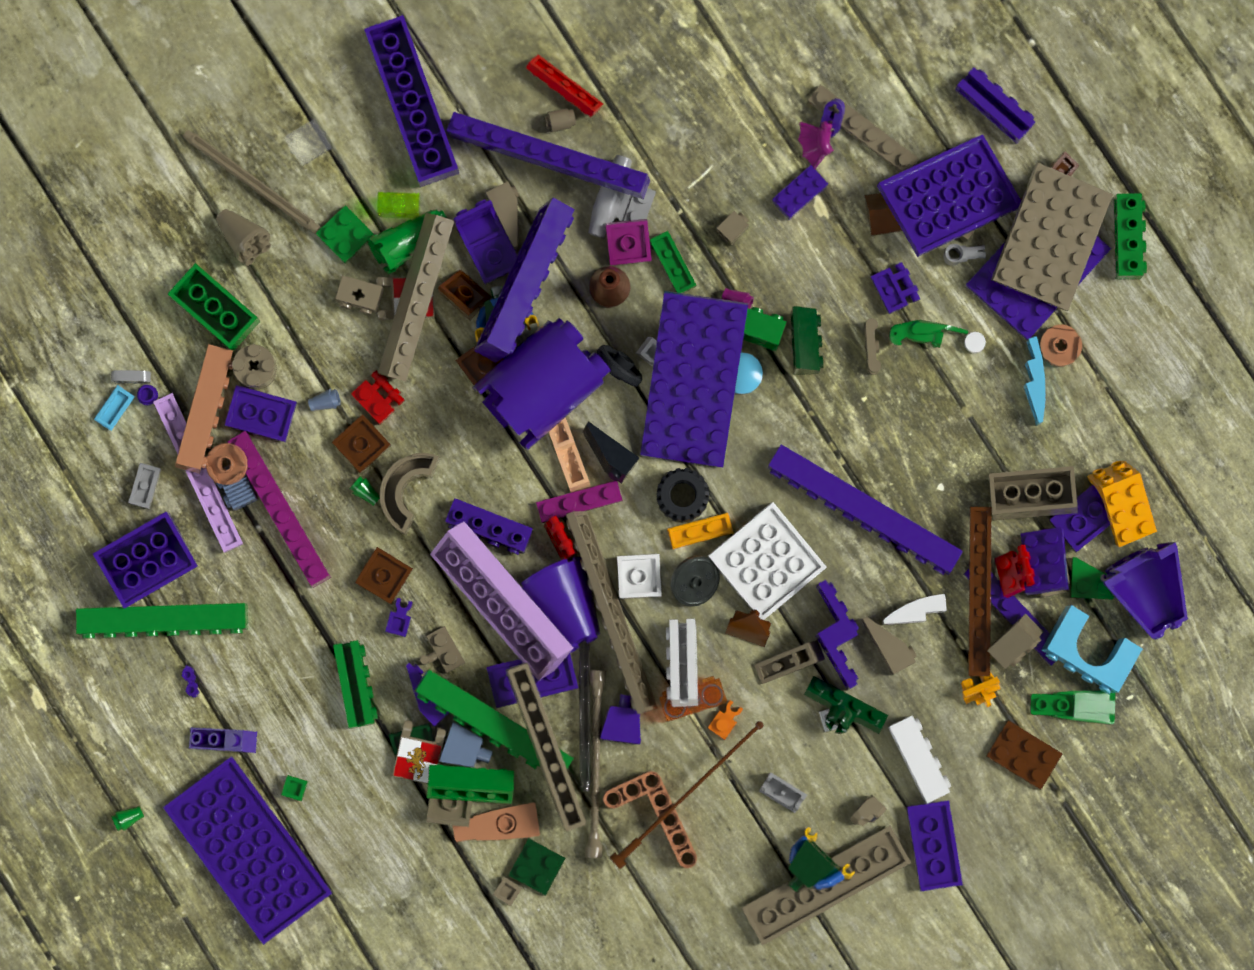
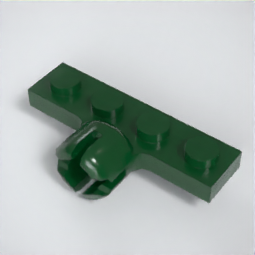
M815 676L811 679L804 693L805 696L829 709L825 724L830 731L834 724L837 725L836 734L846 733L852 722H856L879 734L888 717L886 713Z

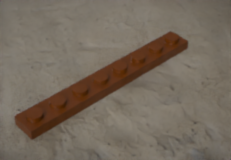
M970 507L968 676H990V653L987 650L990 648L992 507Z

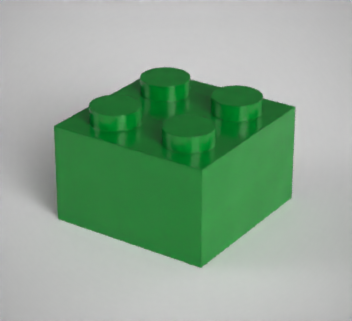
M757 307L748 308L743 340L777 352L787 321H784L783 317L777 314L766 315L762 309Z

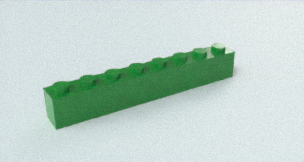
M248 604L138 606L125 609L123 607L76 608V634L82 635V639H95V635H103V638H116V634H125L126 638L137 637V633H146V637H158V633L166 632L167 636H180V632H188V635H201V631H209V635H220L222 631L230 630V634H243V630H248Z
M426 670L414 690L418 693L417 698L425 703H428L430 700L437 704L435 709L443 714H446L448 711L455 715L453 720L464 726L466 722L473 726L471 731L482 737L483 734L491 737L489 742L500 748L501 745L509 748L507 753L518 759L519 756L527 759L525 764L536 770L537 767H540L526 728L431 670ZM560 750L566 769H568L574 758Z

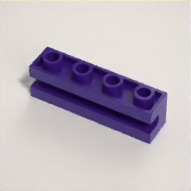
M973 67L968 75L958 83L955 90L1012 141L1018 144L1036 122L1033 120L1034 116L1027 110L1023 111L1013 97H1007L1000 85L989 81L987 74L983 70H977Z

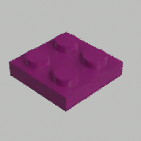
M647 219L606 223L610 265L652 261Z

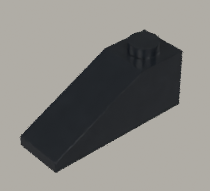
M588 421L582 433L604 472L612 480L622 484L636 466L639 457Z

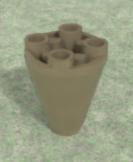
M228 209L222 210L217 215L216 221L235 257L241 263L249 266L261 253H266L270 249V233L265 228Z

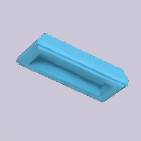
M117 385L94 420L112 431L135 396Z

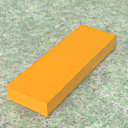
M728 513L667 529L672 549L734 533Z

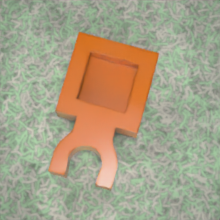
M731 700L726 706V712L719 711L708 727L709 730L724 740L737 723L733 718L743 710V708L739 707L738 711L732 712L730 706L733 704V701Z

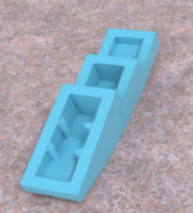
M1036 336L1028 339L1026 342L1032 360L1025 363L1030 382L1026 383L1023 387L1037 426L1043 422L1045 374L1042 354Z

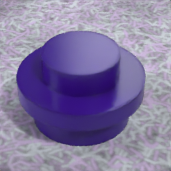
M143 385L137 392V398L141 404L149 406L158 399V391L152 385Z

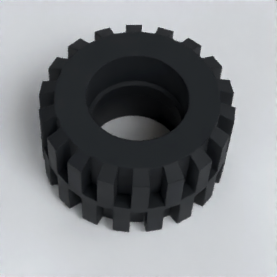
M676 468V470H671L667 475L663 476L658 484L656 493L657 504L660 511L667 518H671L672 521H681V523L693 521L707 507L709 500L708 484L704 481L703 476L697 474L698 472L695 470ZM685 483L694 489L695 500L690 506L679 507L672 502L670 492L675 485Z

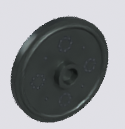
M697 555L685 559L676 567L671 578L673 596L677 601L686 606L694 607L704 604L711 599L719 586V570L713 561L705 556Z

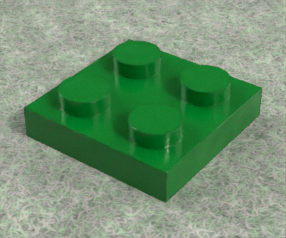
M346 205L316 233L344 264L369 242L367 241L368 238L375 235Z

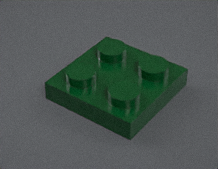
M528 838L508 876L546 896L566 858Z

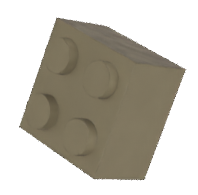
M1024 614L987 651L1004 669L1009 665L1014 667L1027 653L1037 646L1041 641L1039 636L1043 631L1027 614Z

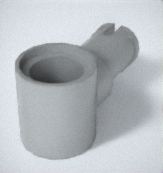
M951 244L947 247L943 258L946 264L950 266L958 265L960 262H967L968 259L986 258L985 246L966 247V245ZM951 250L956 251L959 254V258L951 259L948 252Z

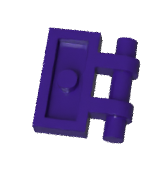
M902 262L895 265L898 273L894 275L889 267L871 276V280L888 314L908 306L905 299L908 296L911 297L913 303L921 299L917 293L919 291L917 286L913 285L909 277L910 272L908 268L905 269ZM902 279L906 290L901 291L897 283L898 280Z

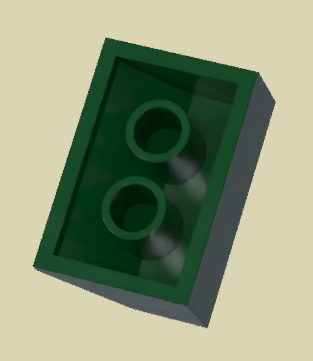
M793 306L790 315L794 375L819 374L820 368L824 366L823 356H819V348H822V335H818V327H821V315H817V309Z

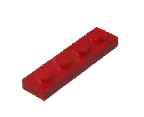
M539 54L526 66V69L535 77L541 79L551 89L558 92L565 100L574 104L582 113L589 117L595 115L603 106L601 101Z

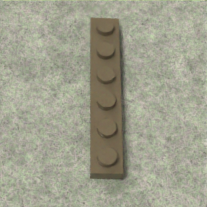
M820 84L808 99V103L823 113L826 104L830 100L840 98ZM844 102L845 113L841 124L842 129L899 172L915 166L919 160L918 157ZM835 104L831 107L834 110L832 114L833 116L837 111H839L836 108L837 105Z

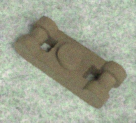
M873 318L866 321L864 336L867 371L871 375H876L881 368V363L876 360V353H879V340H875L874 332L878 327V322Z

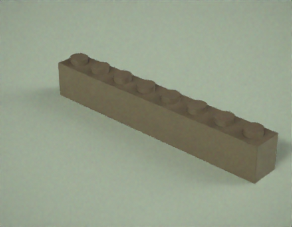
M425 214L378 369L379 374L405 382L407 380L452 231L453 220L434 214Z
M522 663L506 669L508 680L563 830L568 832L586 825L528 663Z

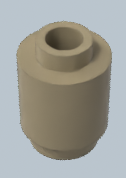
M564 108L547 112V117H544L546 129H550L551 132L570 129L571 126L576 125L573 109L568 110Z

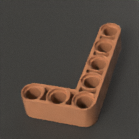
M653 771L608 790L603 799L607 807L615 809L647 794L658 819L673 805L661 777ZM654 775L658 780L655 787L647 786L645 782L646 777ZM635 784L639 790L637 795L629 796L626 793L627 786ZM610 793H616L619 796V802L616 805H610L607 802V796ZM659 794L664 795L667 799L666 804L662 807L657 806L654 802L655 797ZM674 809L670 813L675 816L676 821L674 825L667 826L664 821L660 824L678 863L684 868H692L697 862V855ZM681 833L684 836L685 840L682 845L678 846L673 843L672 837L674 834ZM686 852L691 853L694 858L690 865L683 864L681 860L682 855Z

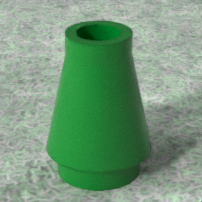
M361 476L349 488L353 491L352 494L365 500L372 506L380 499V495L369 481Z
M140 806L117 811L111 818L117 831H125L134 823L144 818Z

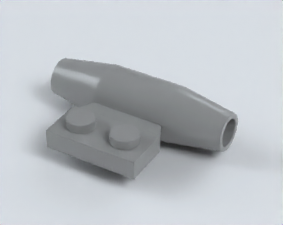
M616 155L612 163L631 168L632 160L624 156ZM600 186L592 209L588 233L604 239L607 234L606 223H612L615 218L620 222L646 219L656 191L648 188L643 200Z

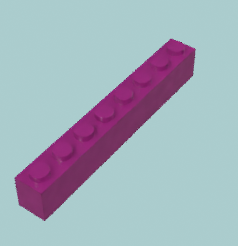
M244 431L227 441L239 446L245 452L247 458L246 475L311 587L315 588L332 578L249 434Z

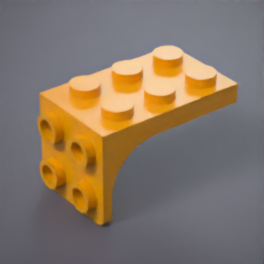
M1115 461L1111 466L1104 469H1096L1087 476L1088 481L1096 487L1103 500L1114 540L1118 547L1157 532L1139 471L1125 461Z

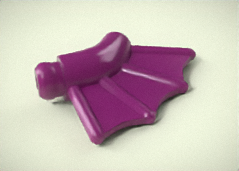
M823 121L821 127L800 122V135L797 140L803 149L802 157H805L812 167L816 169L825 156L834 151L830 144L832 124Z

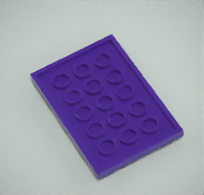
M983 134L877 184L879 191L917 257L1017 210L1021 203V199Z
M1098 236L1079 284L1111 250ZM1004 242L966 284V287L1022 337L1028 340L1054 313L1057 307L991 280L1005 245Z

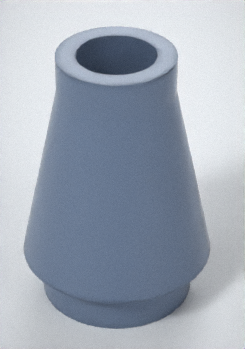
M328 389L314 398L308 399L311 411L336 409L337 406L341 405V400L336 389Z

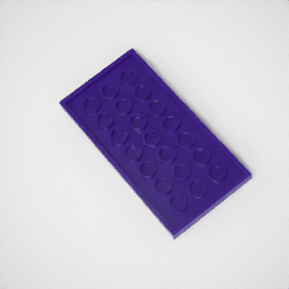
M664 291L640 455L716 467L724 466L748 303Z
M232 756L163 807L263 945L332 894L330 888Z

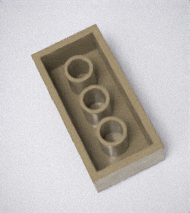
M1074 466L989 474L993 520L1078 513Z

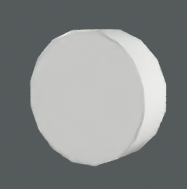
M979 332L968 334L964 341L966 350L974 354L982 351L986 343L984 336Z

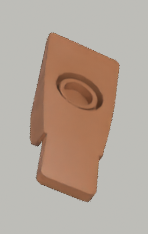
M522 804L473 816V818H470L469 827L453 825L455 841L460 842L473 839L507 840L539 836L536 804Z

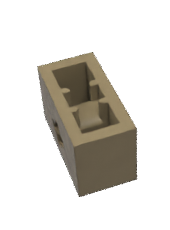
M342 275L335 299L342 308L351 310L352 307L360 309L359 312L371 315L372 312L377 314L384 289L383 286ZM362 292L364 298H360L359 301H357L354 295H359V293Z

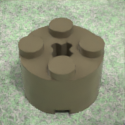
M256 344L240 349L232 363L236 378L243 386L249 389H264L276 377L277 365L274 357L266 348ZM253 364L258 366L259 369L257 371L252 370L251 366Z

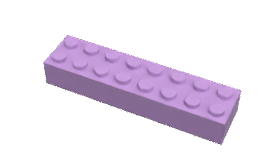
M465 522L447 531L430 555L523 663H528L531 673L538 681L555 671L573 650L570 643Z

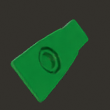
M1065 691L1052 694H1032L1030 713L1032 715H1047L1079 722L1114 724L1115 693L1107 694L1103 691Z

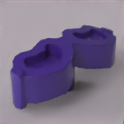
M185 666L182 671V677L189 683L186 687V693L193 698H197L200 691L198 690V684L195 682L194 669L190 666Z

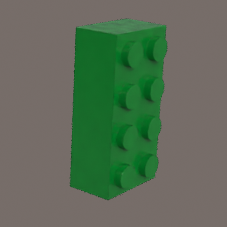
M196 263L168 293L173 301L233 352L261 322L256 315Z

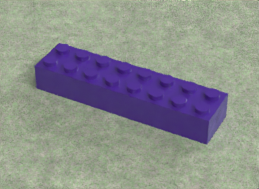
M402 15L364 28L420 188L458 175L459 170L404 16Z
M551 198L539 208L474 349L475 352L494 362L502 358L504 359L508 354L513 353L517 345L515 339L517 335H521L525 328L523 324L525 317L528 318L533 310L531 304L540 295L541 288L539 287L541 282H544L550 271L547 269L558 255L556 249L565 240L566 235L564 232L566 228L571 226L574 220L572 214L575 209L555 198Z

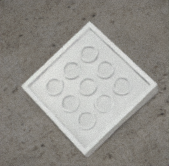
M774 502L766 506L748 523L706 556L713 561L719 572L749 608L757 610L760 613L759 617L763 620L827 568Z

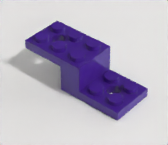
M824 580L816 588L836 623L819 632L816 638L848 691L858 685L856 682L858 676L853 668L848 669L845 663L848 660L842 650L838 651L837 648L858 635L857 630L859 628L853 619L849 620L846 615L848 609L842 600L838 601L836 598L837 590L832 582L828 583Z

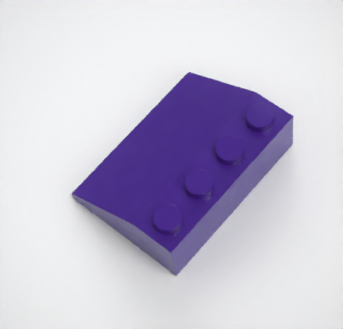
M164 512L93 553L94 558L124 609L198 567L169 512Z

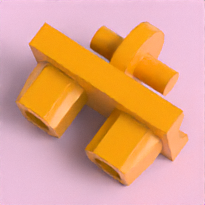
M991 672L989 677L979 676L982 683L976 686L971 678L962 681L961 686L965 704L975 701L976 705L984 703L988 708L991 706L990 700L996 698L995 691L1000 690V681Z

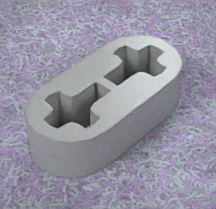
M114 370L111 371V382L148 384L151 383V372Z

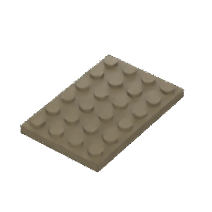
M1036 163L991 280L1068 311L1113 194L1043 164Z

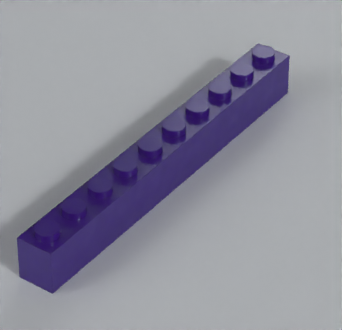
M453 112L446 130L451 138L643 200L651 181L647 173Z
M782 444L768 465V469L771 470L769 473L774 477L787 479L791 487L797 490L799 488L807 491L806 495L814 500L821 499L825 502L824 506L830 510L835 511V509L843 512L842 516L847 520L853 522L855 519L861 523L860 527L864 530L877 532L881 540L887 543L890 541L897 544L896 548L906 554L911 552L916 555L915 559L922 564L928 562L934 566L933 570L941 575L945 573L949 575L963 552Z

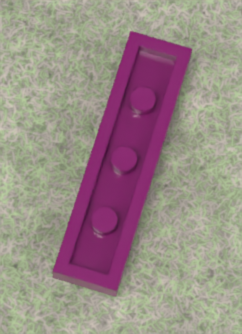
M613 481L539 501L536 504L541 522L545 523L554 516H557L559 519L567 517L566 514L573 511H589L619 503L623 500L618 482Z

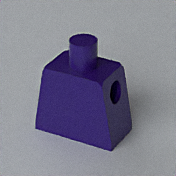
M620 695L619 707L610 706L600 740L640 745V714L631 709V696Z

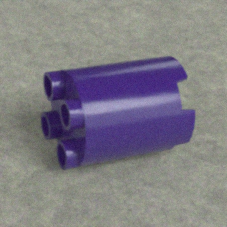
M557 318L554 322L546 321L521 343L512 354L504 358L472 387L474 391H478L480 394L487 389L490 391L482 403L504 428L510 425L518 435L523 432L527 433L519 442L526 450L534 446L604 384L602 378L611 371L595 352L591 354L586 349L581 351L577 347L584 338L568 320L564 322Z

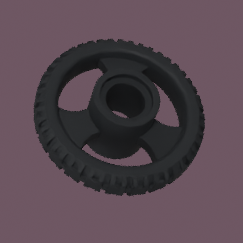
M601 345L598 348L597 355L610 368L611 371L609 373L613 377L631 386H638L642 382V375L629 356L608 345Z

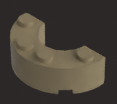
M416 453L401 458L389 468L382 480L380 487L382 510L391 525L406 536L415 516L404 506V489L409 482L416 478L433 477L440 462V457L437 455Z

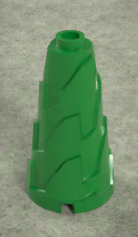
M435 209L426 212L447 218L442 210L438 211ZM426 213L367 239L369 241L368 246L378 264L385 263L387 265L382 268L387 274H392L397 268L413 257L412 255Z

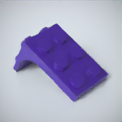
M482 200L475 204V208L469 211L464 209L456 213L457 217L454 218L455 226L484 284L486 285L510 273L517 254L495 212L492 201Z

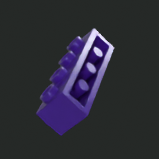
M454 498L445 520L446 524H449V529L465 522L479 539L480 537L488 540V544L498 548L500 545L508 547L507 551L519 555L520 552L525 553L533 533V528L456 498Z

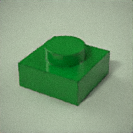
M287 775L281 795L302 801L308 781Z

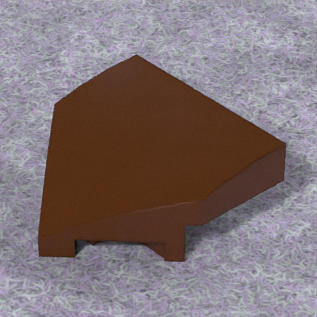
M737 610L733 618H730L725 634L765 648L770 635L771 623L759 617L760 613L757 610H751L749 614Z

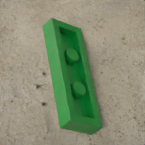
M669 231L650 239L649 241L676 293L683 294L697 287Z

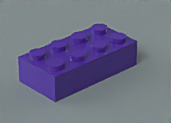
M810 165L772 199V202L790 220L828 186V183Z

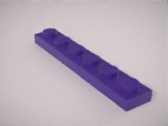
M969 569L963 574L968 580ZM991 572V604L1012 626L1024 614H1027L1043 631L1039 636L1041 641L1034 649L1052 666L1056 661L1046 657V652L1041 650L1050 633L1015 596L1009 598L1003 596L1000 581Z

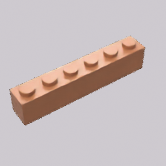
M208 344L177 456L176 468L199 474L201 468H206L208 457L205 456L206 449H211L214 437L210 436L212 428H217L219 417L216 416L217 409H222L225 397L221 396L223 389L227 390L230 377L226 376L228 369L233 370L232 363L234 357H232V350Z

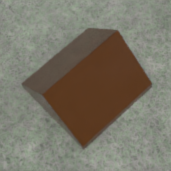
M881 193L864 195L871 236L902 231Z
M461 269L438 287L439 294L469 320L485 305V301L490 300L492 297Z

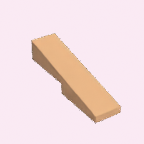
M565 417L549 431V435L568 487L572 493L591 486Z

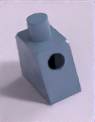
M453 723L440 762L474 768L477 760L489 763L493 751L481 748L484 739Z

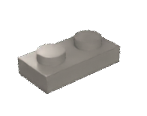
M140 463L129 504L150 509L161 468Z

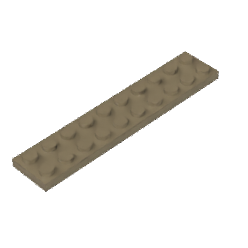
M587 511L566 514L568 518L566 520L567 527L573 532L575 538L573 540L574 546L582 557L581 566L584 571H587L589 588L594 591L596 596L595 605L601 611L603 627L610 635L609 643L612 650L616 652L618 658L616 659L617 666L624 674L625 679L623 682L625 688L630 691L632 697L631 705L637 711V714L658 709Z

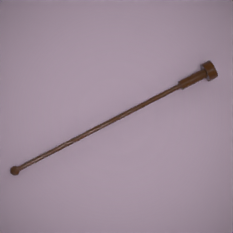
M757 721L755 727L639 838L636 837L619 854L614 852L609 857L611 861L621 870L626 865L624 860L642 844L641 841L758 729H762L764 726L763 722Z

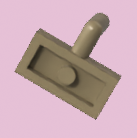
M445 626L426 636L434 652L420 658V662L423 665H428L439 659L446 673H449L465 664Z

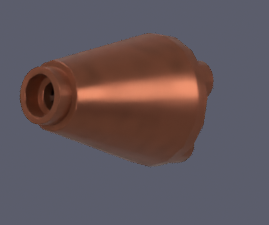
M613 266L602 267L592 275L589 283L590 295L593 300L606 308L617 307L624 303L631 289L630 280L626 273L620 268ZM606 278L614 279L612 283L606 282Z

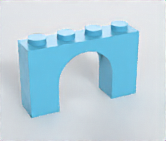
M1072 605L1065 606L1041 650L1046 652L1045 656L1056 662L1059 660L1064 663L1063 667L1071 672L1077 671L1082 674L1081 678L1083 680L1100 685L1099 689L1107 694L1118 693L1140 655L1142 648L1126 638L1118 639L1109 657L1103 664L1099 666L1087 664L1082 660L1077 651V639L1089 615Z

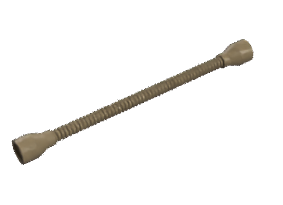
M590 670L589 682L594 697V717L592 723L594 724L592 725L593 766L591 769L592 815H590L591 831L585 848V858H602V845L598 833L599 826H597L599 825L598 781H600L598 776H600V697L603 694V688L606 683V671Z

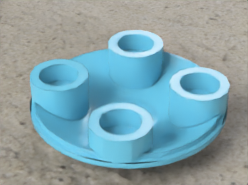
M741 353L735 393H751L761 383L763 376L762 366L757 358L751 354Z

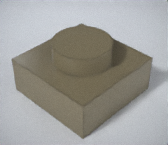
M504 877L493 895L511 906L522 888Z

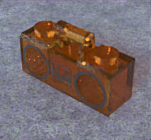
M714 676L702 679V684L698 682V706L673 707L671 700H667V691L662 692L663 696L659 697V701L666 722L726 704L727 699L720 678L715 679Z

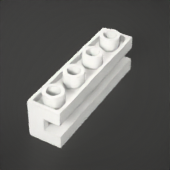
M686 619V623H679L678 620H669L670 627H666V640H670V647H666V658L670 660V667H667L666 672L667 680H671V687H667V700H671L673 707L698 706L697 633L695 619Z
M910 716L888 727L925 804L950 793L948 789L951 787L946 775L942 777L939 771L942 768L936 756H932L930 752L932 746L927 737L923 738L920 732L923 728L918 718L914 719L913 716Z

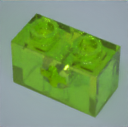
M378 192L377 214L379 218H416L420 216V193Z

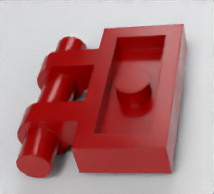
M376 370L371 374L376 382L371 385L365 380L351 395L380 425L395 411L390 404L395 401L400 406L404 403L405 399L400 395L401 392L388 382V378L385 375L379 374ZM381 387L389 394L385 399L377 392Z
M554 516L543 526L560 559L569 560L575 554L572 547L574 544L571 539H568L563 523L558 520L557 516Z
M1025 545L1017 547L1018 554L1011 550L994 559L1004 597L1009 598L1024 591L1025 581L1027 586L1035 584L1033 578L1035 577L1034 569L1031 568L1029 562L1031 559L1030 553L1026 550Z

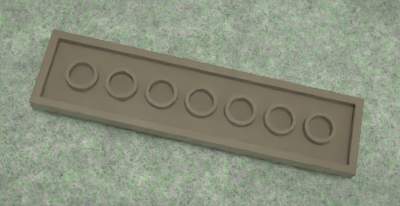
M888 826L831 858L840 867L838 871H841L845 864H850V867L845 869V872L851 874L855 871L851 879H844L832 887L821 890L809 889L803 885L798 892L790 888L789 882L742 907L761 945H765L910 864L911 862L892 827Z

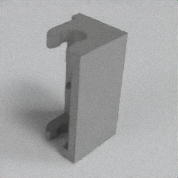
M769 773L759 792L796 813L807 794L772 773Z

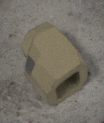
M871 794L851 815L850 821L854 825L864 826L866 823H874L887 808Z

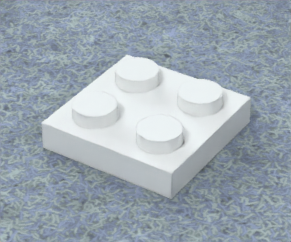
M659 554L617 556L619 599L662 597Z

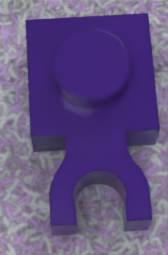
M397 598V611L390 612L385 632L406 638L412 618L407 616V612L411 610L413 602L408 601V606L402 608L400 606L402 599Z

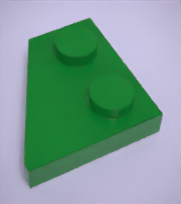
M1072 557L1070 598L1113 600L1114 596L1102 583L1101 575L1105 574L1104 572L1077 557Z

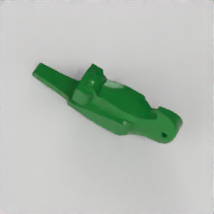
M914 320L892 326L889 332V340L897 346H900L902 344L901 341L906 338L917 343H930L933 348H940L944 334L942 330L965 335L968 334V330L932 321Z

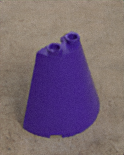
M1176 542L1160 543L1156 545V549L1146 547L1131 553L1109 566L1105 570L1106 575H1101L1102 583L1154 640L1163 637L1167 628L1170 627L1171 630L1177 629L1182 626V622L1188 620Z
M573 557L572 562H568L567 559L556 562L536 572L521 583L522 589L573 647L570 653L579 648V643L583 641L587 643L593 642L598 638L597 635L601 634L592 590L588 585L589 577L587 571H584L581 566L582 557Z

